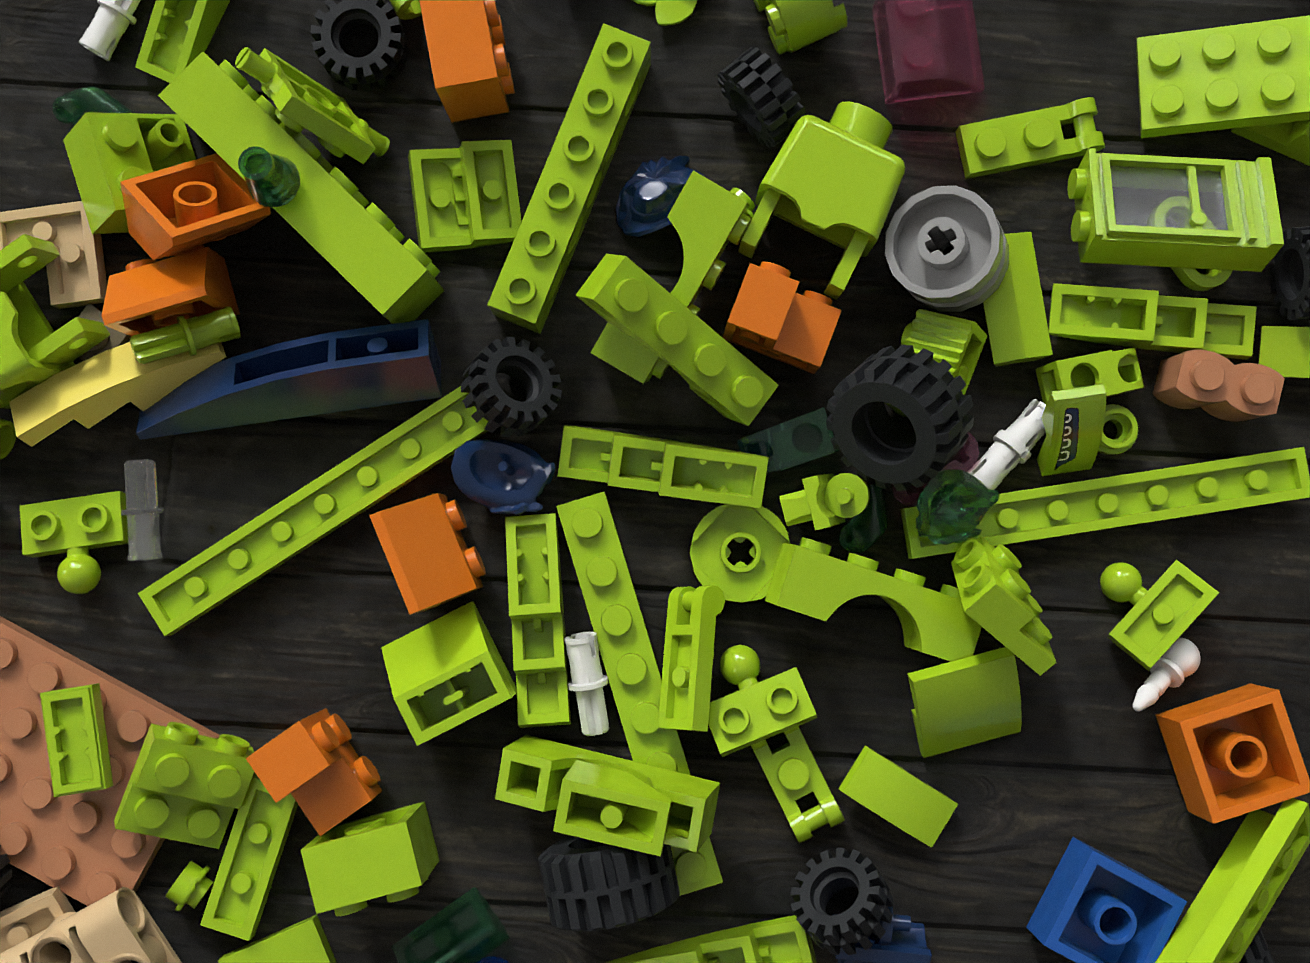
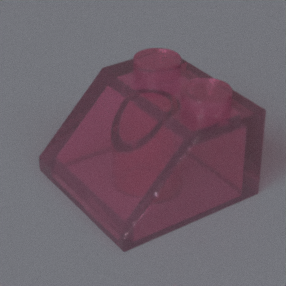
M972 0L875 1L872 10L885 104L976 93L984 90Z

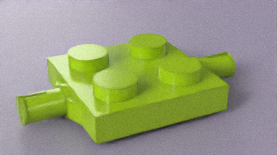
M248 47L242 49L235 61L236 68L243 70L261 82L262 91L273 100L277 107L275 115L292 130L301 133L305 128L318 136L317 140L333 155L342 158L347 154L362 164L366 162L372 153L379 157L388 150L390 140L369 127L366 121L359 119L344 99L266 48H264L260 55H257Z

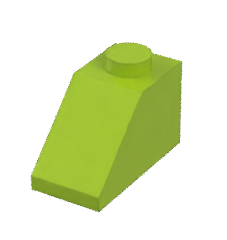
M576 760L562 779L553 831L661 857L672 800L628 771Z

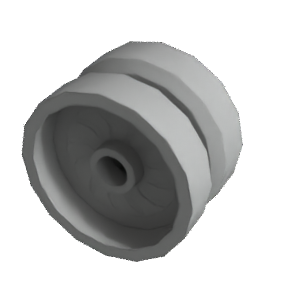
M956 185L935 186L911 196L895 212L886 231L885 256L892 275L920 304L939 312H962L983 303L999 288L1008 269L1009 244L993 209L977 193ZM947 247H954L950 253L943 255V251Z

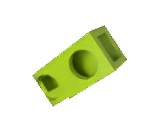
M1136 348L1113 352L1108 350L1058 360L1035 369L1044 404H1047L1051 392L1104 384L1107 398L1144 388Z

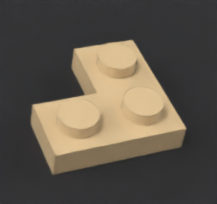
M82 201L0 212V250L23 234L52 242L58 250L60 256L46 265L51 306L63 309L85 306L88 303H104L107 280L101 234H92Z

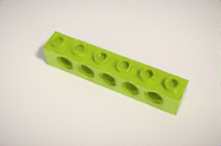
M603 23L487 304L495 316L541 334L650 68V41Z

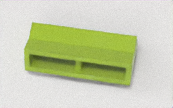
M1031 232L1005 234L1009 244L1008 269L999 288L983 302L993 362L996 367L1035 361L1053 355Z

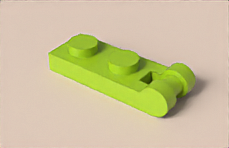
M1082 98L1065 105L959 126L955 133L965 179L1083 156L1088 148H1096V152L1105 148L1103 134L1101 131H1096L1093 118L1098 113L1095 98ZM1073 123L1076 137L1064 140L1061 125Z
M716 585L699 586L696 589L691 586L676 587L669 594L658 728L708 732L716 615L722 612L725 604L723 591Z

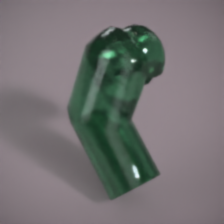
M93 86L67 92L57 97L52 104L55 118L64 124L76 125L85 113H134L100 88Z

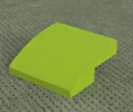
M511 140L462 141L460 148L409 151L408 161L418 244L424 253L483 247L514 241L522 221Z
M1003 647L907 673L915 707L911 711L920 753L923 758L1021 732L1022 711L1015 655L1008 648Z

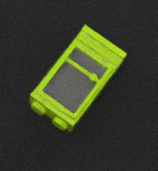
M1088 148L1079 167L1073 168L1069 175L1068 197L1069 199H1075L1076 211L1072 219L1071 238L1073 242H1078L1079 258L1082 263L1262 272L1284 245L1270 157H1258L1256 161H1236L1228 159L1096 153V148Z

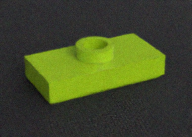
M95 683L40 693L54 797L112 787L113 778L100 684Z

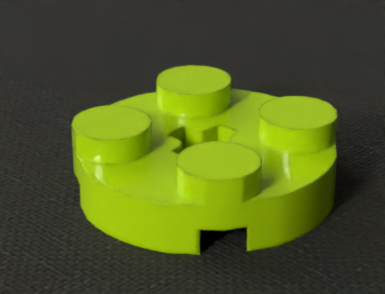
M725 504L710 511L699 522L692 536L689 555L694 574L702 586L716 585L723 591L725 600L743 603L766 597L783 543L789 544L790 541L788 532L781 520L767 508L761 506L760 509ZM732 539L738 543L747 539L752 543L753 546L749 550V554L753 558L751 563L746 565L739 561L732 565L727 558L730 556L731 551L727 545Z

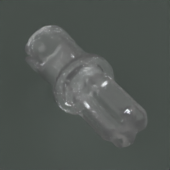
M150 459L129 460L124 464L126 509L121 510V515H127L128 560L162 558L160 548L159 513H164V508L158 507L156 463Z

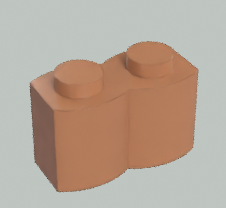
M1190 350L1160 362L1153 395L1161 402L1172 407L1181 409L1201 407L1208 414L1218 419L1239 422L1276 414L1285 378L1272 368L1261 364L1242 363L1234 365L1230 360L1215 352Z

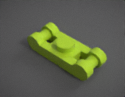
M799 726L784 731L788 743L770 751L766 739L751 745L800 844L813 837L812 831L828 823L833 827L845 821ZM813 792L819 805L801 813L795 800Z

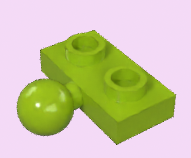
M121 491L20 506L22 554L34 558L67 553V558L58 567L57 578L60 585L66 591L73 594L87 593L94 589L100 581V566L93 557L89 556V549L132 543L128 494Z
M1177 559L1149 590L1142 586V577L1134 566L1124 562L1113 563L1106 567L1101 574V589L1109 599L1116 602L1129 601L1134 607L1108 634L1107 638L1149 671L1217 597L1219 592Z
M734 645L723 653L720 659V671L728 682L738 686L739 691L710 702L708 724L722 757L817 718L797 667L758 682L756 677L760 671V660L752 648L745 645Z

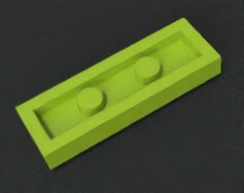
M256 773L253 774L241 808L238 809L200 923L201 926L246 941H250L256 934L298 807V803L291 793L275 803Z

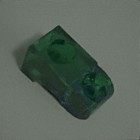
M824 407L737 441L740 452L769 458L766 475L839 452L838 449L834 450L830 441L834 435L832 431L827 430L826 419L828 417Z

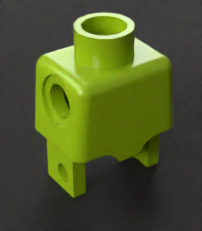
M850 101L838 104L829 123L813 115H805L799 118L760 183L755 200L758 208L741 240L738 252L752 258L773 215L845 249L823 293L837 300L844 291L860 257H866L877 242L905 173L903 160L884 150L893 131V126L875 110Z
M27 234L21 235L0 250V408L11 409L9 401L51 376L74 366L75 363L73 361L110 336L103 322L75 317L56 331L53 330L23 281L56 259L60 254L52 242Z

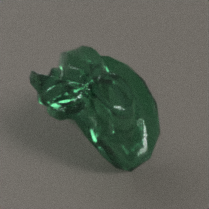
M947 469L939 472L934 479L931 478L924 491L917 498L916 507L919 515L916 518V529L918 536L928 537L934 544L948 545L952 542L962 543L968 538L978 536L982 530L976 528V526L979 525L986 512L999 500L1000 494L998 490L987 489L972 474L963 470Z

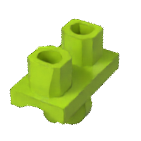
M832 473L802 479L805 490L779 496L787 526L813 520L816 531L846 522L845 518H852L861 514L868 506L870 490L867 483L855 474L841 473L834 476Z

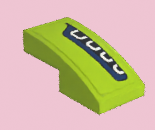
M1104 384L1051 392L1041 417L1046 438L1038 454L1037 462L1042 476L1092 468L1104 427L1107 396Z

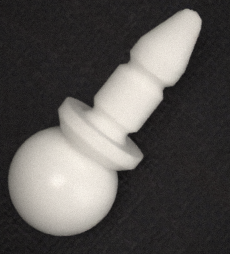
M1179 637L1150 669L1152 674L1146 679L1144 685H1141L1137 690L1133 702V709L1135 711H1142L1155 704L1159 696L1168 687H1179L1184 682V677L1192 675L1198 669L1201 656L1193 642Z

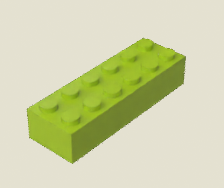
M202 51L158 95L392 324L414 321L444 291L435 280L440 271L432 263V260L410 238L402 245L400 242L405 238L403 234L373 202L365 209L369 202L358 191L359 189L336 166L333 168L321 155L322 153L302 133L296 132L285 125L275 115L276 108L263 95L260 96L226 59L218 66Z

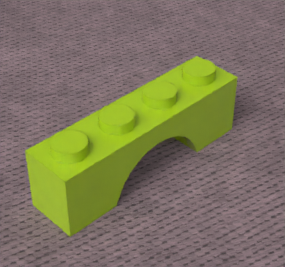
M693 170L667 218L677 230L684 251L682 273L670 294L697 316L701 308L694 305L696 298L703 286L709 290L713 289L726 266V263L719 260L729 241L738 245L752 218L745 214L750 206L747 201ZM609 322L591 351V354L643 384L648 382L652 375L660 379L669 366L644 345L615 328Z
M606 253L575 295L612 326L644 345L670 365L687 381L690 386L689 388L728 419L749 426L779 386L627 256Z
M802 537L799 546L783 543L765 598L766 602L827 621L833 612L848 600L863 595H877L885 600L899 617L903 629L905 647L950 662L973 656L982 626L964 612L958 588L942 584L940 592L923 587L926 577L897 568L894 577L877 572L878 561L853 553H849L846 562L829 556L832 546Z
M524 735L503 748L495 796L496 800L541 812L556 810L562 779L574 762L580 760L628 771L670 798L672 803L664 844L697 852L712 833L720 788L719 782L530 735Z

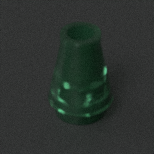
M257 146L249 147L241 153L238 160L239 170L244 175L248 191L256 202L266 207H280L289 203L296 196L300 187V174L291 160L284 156L267 152L265 149Z

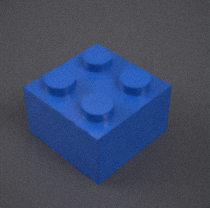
M1072 837L1026 928L1044 946L1075 963H1155L1187 901L1156 881Z

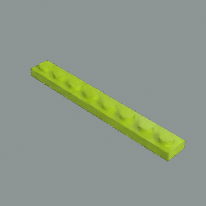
M461 386L139 592L138 595L163 635L169 636L178 632L454 454L455 450L466 441L476 440L488 431L484 428L488 421L483 417L477 423L471 417L476 412V407L466 408L463 400L469 393L461 392Z
M1300 447L901 509L908 558L914 559L957 552L966 541L972 538L977 539L980 535L992 546H998L999 544L1005 545L1310 498V476L1305 448Z
M601 492L558 505L556 508L594 632L597 633L598 647L632 759L635 762L691 775L678 731L658 728L662 678L606 494ZM710 836L697 852L671 846L680 896L723 883Z

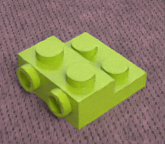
M981 535L977 539L972 538L966 541L958 549L954 560L951 562L964 612L1041 676L1056 663L1049 644L1052 635L1040 620L1039 614L1042 613V608L1029 594L1031 590L1018 572L1022 567L1021 563L1004 545L999 544L995 548Z
M169 722L166 727L151 723L114 819L115 829L219 849L234 808H241L253 777L254 770L245 759L254 753L253 747H250L248 741L234 735L221 734L218 739L199 735V731L194 727L179 722Z

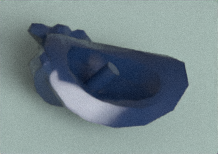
M680 155L671 160L662 156L657 162L652 159L648 162H642L637 171L625 183L619 193L616 204L617 224L625 235L639 237L672 224L667 216L694 170L685 168V165L690 161L688 156ZM694 170L695 172H697V173H699L700 175L704 176V175H703L702 173H700L699 171Z
M478 439L466 441L455 450L451 470L454 482L468 498L486 506L492 514L511 513L518 515L525 511L537 512L543 509V506L536 499L542 494L544 487L551 483L555 464L546 463L535 450L520 443L497 439Z

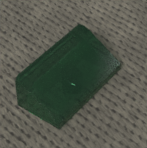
M473 887L391 947L398 963H475L506 941L509 935L478 888Z

